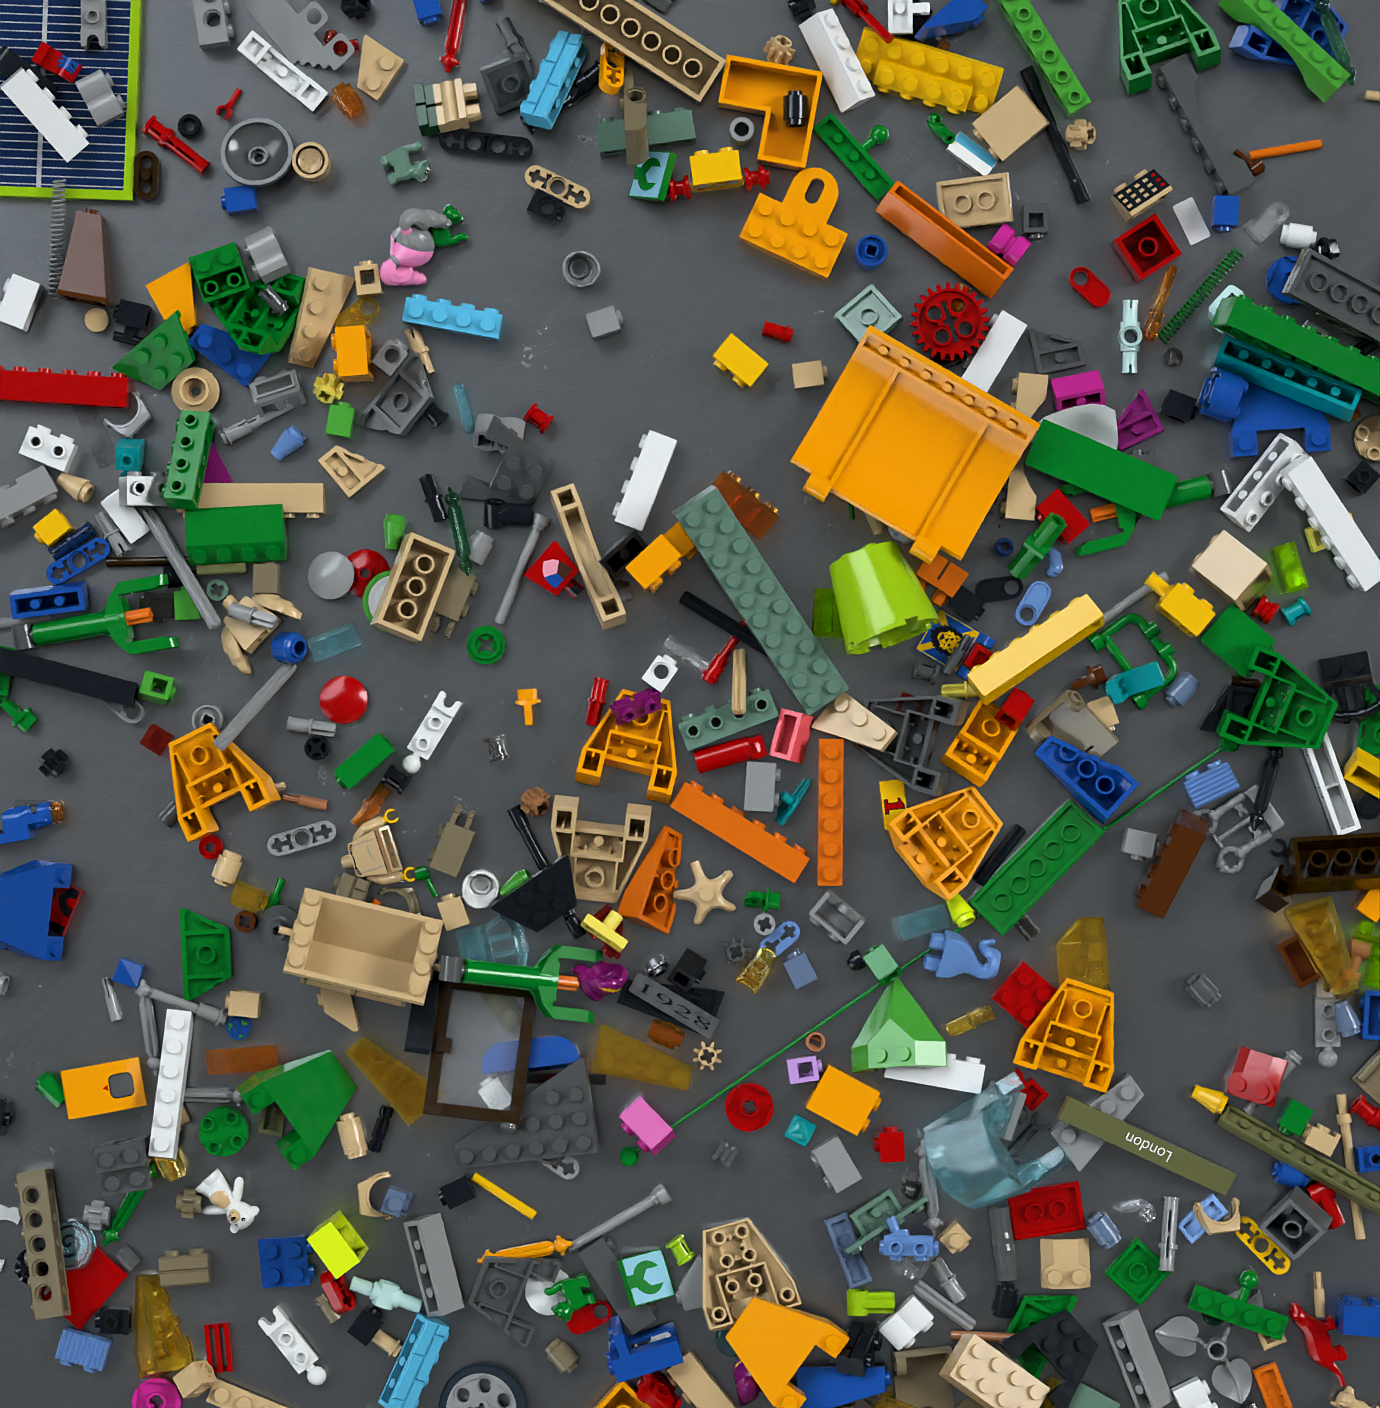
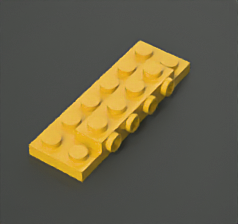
M864 26L856 57L867 79L872 80L873 84L877 85L879 91L890 93L891 90L900 92V96L908 100H913L914 97L924 99L923 103L931 107H936L937 104L947 106L946 110L954 114H959L960 111L966 112V109L984 114L993 106L1004 68L893 35V41L887 44L872 28Z

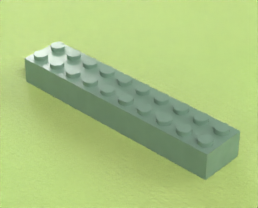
M711 485L672 511L676 520L803 711L810 716L847 691L849 687L719 490L714 485Z

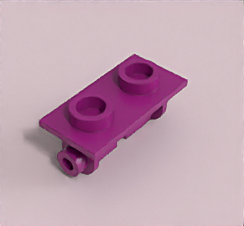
M647 688L633 694L635 699L633 701L629 696L613 701V704L610 705V710L612 714H615L617 726L662 709L660 692L656 691L655 688Z

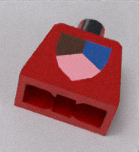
M555 540L524 574L526 578L557 597L565 590L575 599L584 589L574 579L580 573L578 568Z

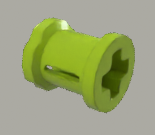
M683 1234L676 1236L665 1244V1248L670 1249L676 1258L678 1266L683 1265L695 1256V1252L691 1251L683 1240Z

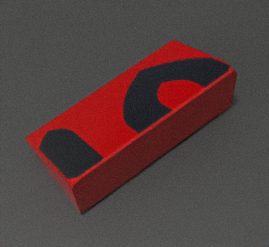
M70 885V888H58L51 904L50 931L61 936L66 935L84 890Z

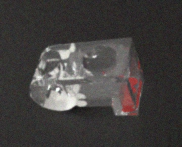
M1275 202L1266 210L1265 216L1259 222L1252 218L1242 229L1257 245H1260L1288 219L1290 209L1284 202Z

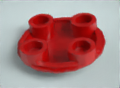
M334 677L324 685L319 697L323 713L327 718L336 723H352L359 719L367 709V692L362 683L353 677Z

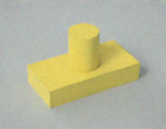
M613 910L610 911L603 923L588 913L580 926L619 953L628 943L625 938L615 932L623 917Z

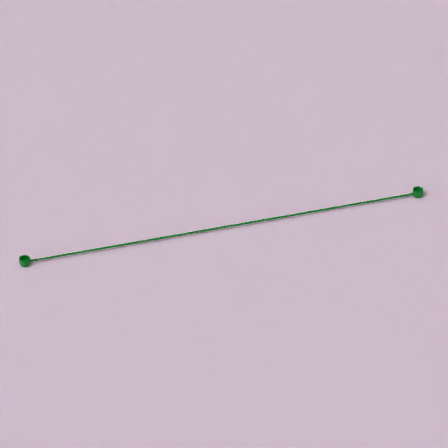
M1221 737L1219 749L1102 829L1106 831L1222 750L1225 752H1235L1240 747V744ZM980 914L976 915V916H975V917H976L975 920H977L978 918H980L981 915H980ZM963 927V928H957V929L954 930L953 932L958 933L959 931H961V930L964 929L965 927ZM928 948L927 950L919 954L917 957L903 965L900 968L901 971L906 969L908 966L922 958L926 953H929L933 949ZM880 982L871 987L869 990H867L860 996H858L856 999H854L847 1005H845L844 1007H842L840 1010L826 1018L824 1021L810 1029L808 1032L794 1040L792 1043L781 1049L779 1052L765 1060L763 1063L749 1071L747 1074L733 1082L731 1085L717 1093L715 1096L704 1102L702 1105L688 1113L686 1116L672 1124L670 1127L672 1129L675 1128L677 1125L691 1117L693 1114L707 1106L709 1103L720 1097L722 1094H724L725 1092L736 1086L738 1083L752 1075L754 1072L768 1064L770 1061L784 1053L786 1050L797 1044L799 1041L807 1037L809 1034L813 1033L815 1030H817L818 1028L829 1022L831 1019L845 1011L847 1008L861 1000L863 997H865L866 995L874 991L876 988L881 986ZM633 1146L624 1147L619 1156L621 1163L625 1166L635 1165L639 1159L638 1152L642 1149L640 1147L636 1149Z

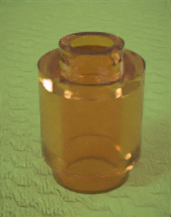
M341 82L331 90L333 94L330 98L344 116L347 115L349 120L365 109L362 104L363 100L350 83L345 85L344 82Z
M654 1019L647 1037L656 1044L674 1050L675 1046L680 1047L685 1033L681 1032L682 1027L661 1019L660 1021Z

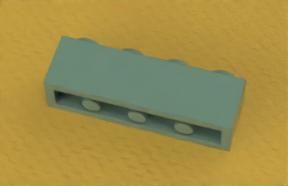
M686 107L672 108V112L662 113V110L648 112L649 149L696 142L692 109L686 110ZM614 117L600 119V123H595L600 156L626 152L624 119L614 120Z

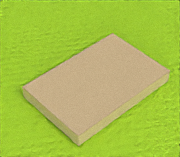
M1008 172L936 182L939 212L960 228L1014 221Z

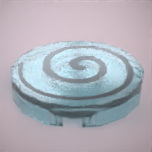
M75 1221L64 1222L60 1224L65 1270L82 1269L89 1264L93 1253H95V1236L89 1230V1227Z

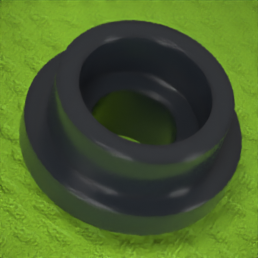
M193 114L182 116L178 121L179 133L188 139L197 137L202 131L201 120ZM188 123L194 124L192 131L186 130Z

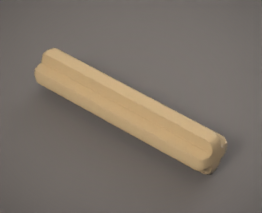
M735 649L733 652L732 711L735 715H742L746 712L747 653L745 649Z

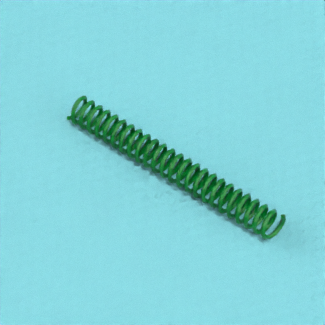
M1236 247L1231 249L1228 256L1224 257L1225 260H1221L1218 267H1215V271L1209 274V278H1205L1206 282H1202V285H1199L1196 293L1189 297L1190 300H1186L1187 304H1183V307H1180V311L1173 315L1174 318L1170 319L1171 322H1167V325H1164V329H1161V333H1158L1159 339L1164 344H1167V342L1161 336L1170 341V338L1164 332L1173 337V334L1167 328L1177 333L1170 324L1180 330L1173 321L1183 326L1176 317L1185 323L1186 320L1180 314L1184 315L1187 319H1189V316L1183 310L1193 315L1186 306L1196 312L1189 302L1196 308H1199V306L1192 299L1202 304L1195 295L1205 301V298L1199 292L1203 293L1206 297H1208V294L1202 288L1212 293L1205 284L1215 290L1208 280L1215 286H1218V284L1211 277L1221 282L1214 273L1224 279V276L1218 270L1222 271L1225 275H1228V273L1221 266L1231 271L1224 262L1234 268V265L1227 258L1234 264H1237V262L1230 255L1234 256L1238 261L1240 260L1233 251L1244 257Z

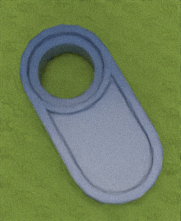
M1036 581L1028 587L1015 611V619L1020 625L1030 626L1037 621L1051 596V589L1048 584ZM1028 607L1033 611L1034 616L1030 621H1023L1021 619L1020 611L1022 608Z

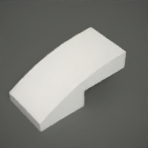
M119 489L101 501L102 506L131 544L150 531L149 526L135 507H119Z

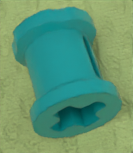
M1301 596L1297 598L1295 603L1286 609L1282 608L1280 610L1290 627H1293L1295 622L1306 615H1312V611Z

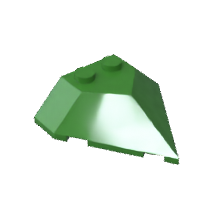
M899 977L888 983L851 1048L852 1073L877 1072V1069L915 1066L922 1068L947 1067L946 1041L932 1025L928 1016L911 993L908 992Z

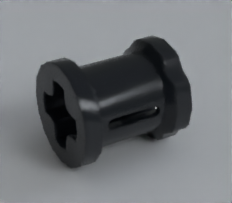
M435 399L423 412V415L432 423L431 427L433 429L439 427L449 417V414L447 412L444 413L435 403Z
M391 764L380 783L390 785L401 795L412 777L410 775L405 776Z

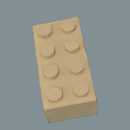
M413 532L406 534L370 625L413 643L422 641L456 551Z
M963 1333L939 1373V1376L984 1408H1040L1050 1391L1048 1386L976 1334Z

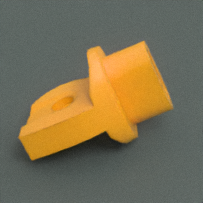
M537 688L517 690L518 701H515V704L524 706L525 725H533L532 705L541 702L540 699H537Z

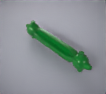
M153 1161L149 1164L151 1178L156 1179L158 1174H156L155 1170L156 1162ZM147 1189L127 1193L111 1220L110 1228L101 1231L104 1238L103 1246L106 1247L115 1240L119 1241L120 1237L117 1232L124 1228Z

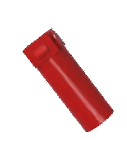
M761 733L693 751L699 774L760 759L767 755Z

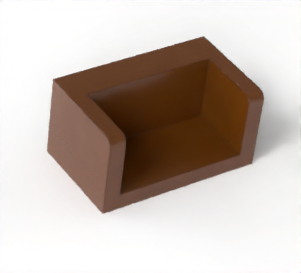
M1292 933L1272 945L1294 986L1300 989L1321 976L1313 968L1299 942V935Z

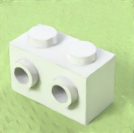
M12 274V277L6 280L3 291L6 293L3 300L0 301V322L27 332L44 286Z
M39 424L37 428L30 426L19 453L68 473L79 447L73 444L74 439L60 434L59 438L50 434L51 429Z

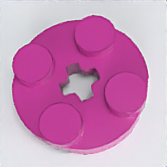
M160 1376L144 1380L134 1391L132 1397V1408H155V1404L151 1403L150 1400L154 1399L156 1395L160 1396V1399L164 1402L159 1405V1408H181L182 1396L175 1382Z

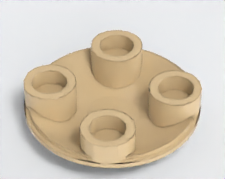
M1380 414L1370 415L1361 420L1354 432V444L1357 451L1362 457L1372 462H1380Z

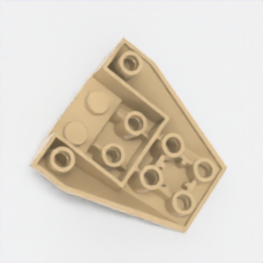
M749 1218L702 1231V1309L709 1331L729 1330L753 1296L790 1308H795L802 1304L794 1280Z

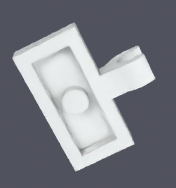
M888 0V31L892 35L913 34V15H930V3H913V0Z

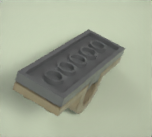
M1310 248L1302 249L1281 293L1316 311L1318 319L1332 328L1352 336L1365 337L1380 345V286Z

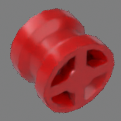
M1262 595L1255 603L1250 615L1260 618L1262 623L1267 625L1278 610L1279 604L1276 602L1271 603L1265 595Z

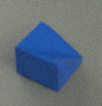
M121 957L112 981L138 988L146 965Z

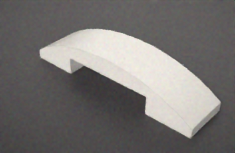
M253 30L237 48L239 52L312 112L327 96L328 92L301 72Z

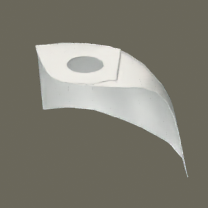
M1087 404L1076 406L1043 418L1117 450L1118 430L1116 413L1114 409L1105 405ZM1036 431L1035 435L1033 436V438H1032V440H1031V443H1033V441H1034V439H1035V436H1036V434H1037V431Z

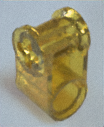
M768 947L759 948L748 964L746 963L735 982L743 983L755 995L777 960L775 952Z

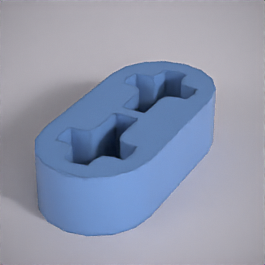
M790 920L781 923L761 941L760 952L769 959L777 957L798 939L800 928L795 922ZM787 925L789 928L794 926L795 930L793 933L795 936L793 938L787 936L781 940L780 936L785 932L784 926ZM778 939L780 943L775 946L776 952L774 954L772 952L766 953L764 951L766 949L765 943L767 941L773 943Z

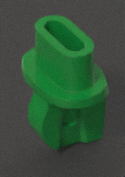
M4 700L0 704L14 718L12 726L14 728L18 726L24 733L37 721V718L30 712L32 710L30 707L22 710L11 700Z
M767 888V893L750 891L745 896L743 906L763 908L764 913H768V909L779 910L781 893L770 892V888Z

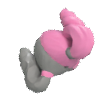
M411 208L405 210L400 216V226L392 232L390 237L391 257L383 262L380 268V278L388 286L400 284L402 286H419L425 284L427 281L425 275L412 268L427 263L433 256L435 244L428 229L429 227L446 229L452 225L451 220L447 219L444 214L436 213L429 209Z

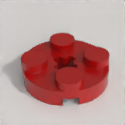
M752 1082L740 1083L733 1088L725 1102L726 1116L735 1128L745 1132H751L766 1126L771 1120L774 1111L772 1097L767 1089ZM752 1100L756 1110L755 1112L750 1111L747 1114L745 1113V1107L742 1105L744 1102L748 1103Z
M655 1371L653 1374L642 1375L638 1379L636 1396L641 1402L647 1403L651 1408H680L681 1397H676L674 1393L676 1387L671 1384L666 1376Z

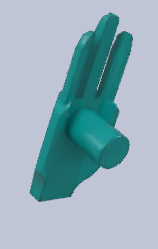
M808 778L807 781L803 779L792 793L788 794L782 791L779 794V799L782 803L777 809L775 821L783 826L799 807L803 797L809 791L812 782L811 778Z

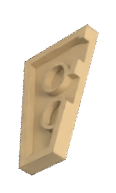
M845 692L833 699L811 726L814 730L822 731L880 752H884L898 734L893 728Z

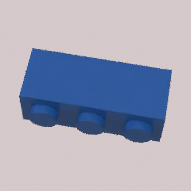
M86 581L14 590L9 595L13 619L85 610L90 605Z

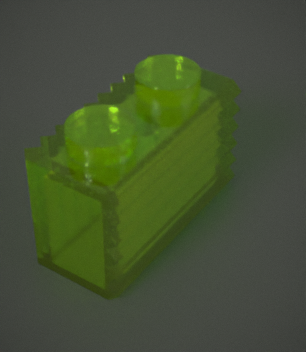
M1294 541L1268 550V553H1270L1269 557L1272 558V566L1275 567L1274 571L1277 572V580L1280 581V589L1283 590L1281 594L1286 595L1309 587Z

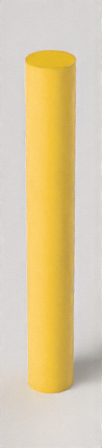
M476 1172L470 1180L531 1220L537 1213V1211Z

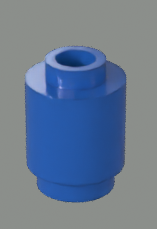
M1282 1161L1275 1162L1272 1169V1176H1274L1275 1182L1292 1188L1297 1185L1304 1189L1310 1178Z

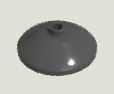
M251 118L236 124L224 137L220 149L221 161L226 173L236 182L249 187L267 186L282 178L292 164L294 153L292 140L288 132L277 122L265 118ZM258 157L263 158L261 162L255 161Z

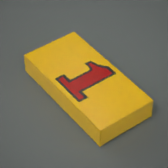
M899 779L879 782L885 830H888L887 824L907 809L904 783Z

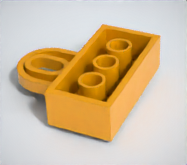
M807 168L794 177L782 203L759 193L739 236V241L827 282L848 236V233L826 224L838 198L836 180L824 169ZM816 179L821 180L824 184V189L819 200L813 204L808 203L805 199V194L810 183Z

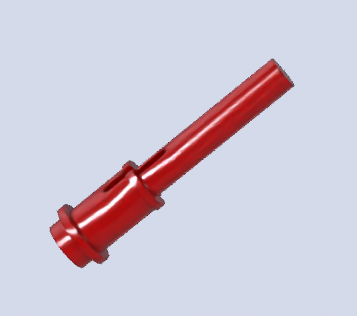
M840 0L842 6L848 7L857 18H862L887 44L893 41V35L868 11V6L861 0Z
M742 619L740 623L748 628V626ZM731 636L721 653H716L707 670L702 671L703 675L701 678L711 685L719 682L718 677L730 662L727 659L739 643V639Z

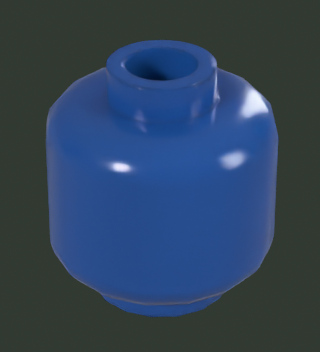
M280 632L274 636L271 643L273 658L281 663H299L307 652V644L304 637L296 632Z

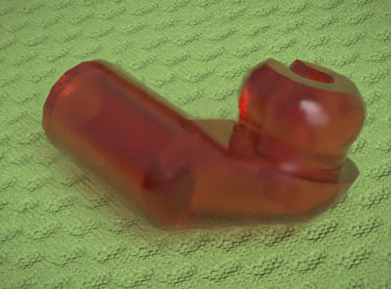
M335 30L326 31L325 44L337 35ZM357 38L350 39L349 41L354 46L355 51H359ZM340 40L335 42L333 51L338 54L347 53L348 46L344 41Z

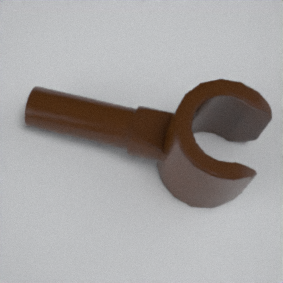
M1238 149L1234 151L1238 158L1245 160L1253 176H1258L1265 171V165L1260 159L1252 163Z

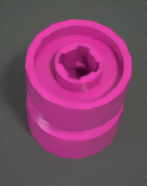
M1004 223L986 248L996 255L1002 254V260L1011 267H1014L1032 243L1025 237H1015V230Z

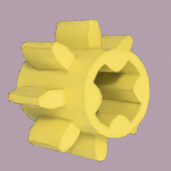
M324 373L323 378L317 376L313 384L315 386L313 393L316 394L318 400L331 404L334 398L340 400L343 394L342 388L344 383H341L339 377L330 373Z

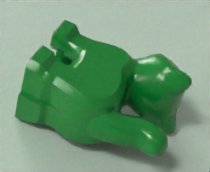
M452 205L444 207L441 214L446 215L447 219L451 220L452 225L463 221V217L458 209ZM429 227L428 229L433 237L435 247L444 248L468 239V235L462 232L451 236L448 228L435 229Z
M585 1273L578 1274L576 1277L565 1278L555 1283L552 1287L544 1289V1293L548 1296H552L558 1291L562 1292L566 1301L557 1303L551 1307V1310L557 1318L562 1319L564 1322L571 1320L574 1311L583 1308L587 1304L596 1303L591 1291L582 1293V1287H590Z

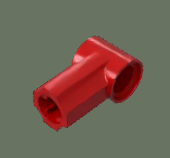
M1320 1182L1305 1187L1307 1195L1333 1218L1328 1230L1340 1227L1345 1223L1335 1198L1337 1196L1334 1190Z

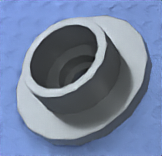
M282 904L273 905L265 910L260 917V936L265 944L273 950L280 952L289 950L288 944L291 936L278 933L277 927L283 926L293 929L294 921L298 916L296 910Z

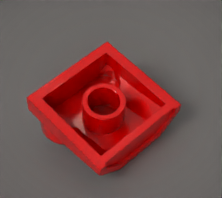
M1241 1046L1232 1075L1227 1080L1226 1093L1274 1108L1288 1061Z

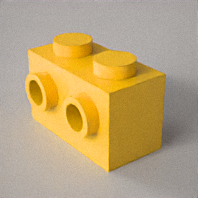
M732 333L712 357L715 360L713 364L723 373L727 370L734 375L732 380L741 388L747 386L750 389L769 366L764 359Z

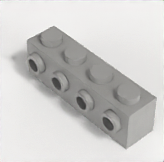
M427 1214L404 1222L427 1316H444L464 1308L462 1293L441 1214Z
M1138 1309L1120 1312L1103 1323L1136 1408H1162L1173 1401V1396Z

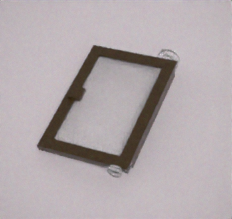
M441 981L423 1114L501 1123L500 1128L515 1130L516 1125H521L537 1009L534 997L530 991Z

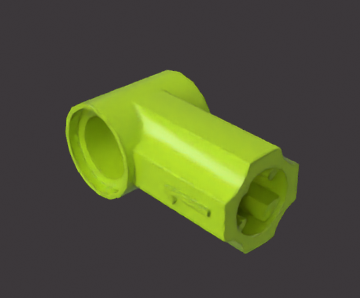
M847 1289V1315L867 1316L868 1313H894V1291Z

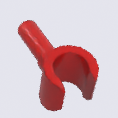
M237 88L225 105L218 106L216 115H219L222 109L226 108L228 114L224 120L230 119L233 115L232 107L242 91Z

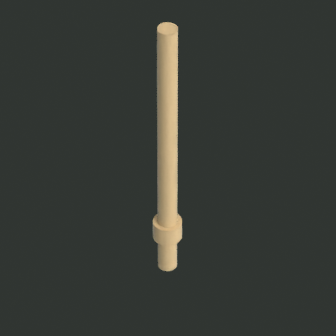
M1346 1093L1336 1094L1338 1106L1336 1117L1337 1124H1340L1346 1169L1357 1175L1350 1129L1352 1118L1351 1113L1348 1112ZM1350 1200L1355 1239H1365L1361 1205Z

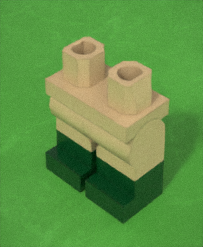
M459 78L454 79V81H444L440 84L423 86V83L413 84L418 125L422 137L454 131L460 128L468 129L470 128L469 122L482 119L479 103L466 105L467 100L479 99L476 83L463 84L462 79Z

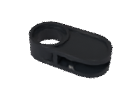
M1014 576L984 579L977 583L975 587L976 596L984 602L1014 599L1020 596L1023 591L1022 581ZM1012 580L1018 584V591L1015 594H1008L1005 591L1007 581Z

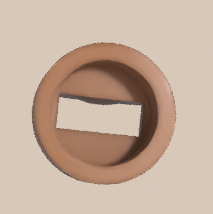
M813 1032L806 1038L805 1045L809 1051L819 1052L825 1046V1038L822 1034ZM809 1040L820 1043V1047L810 1044Z

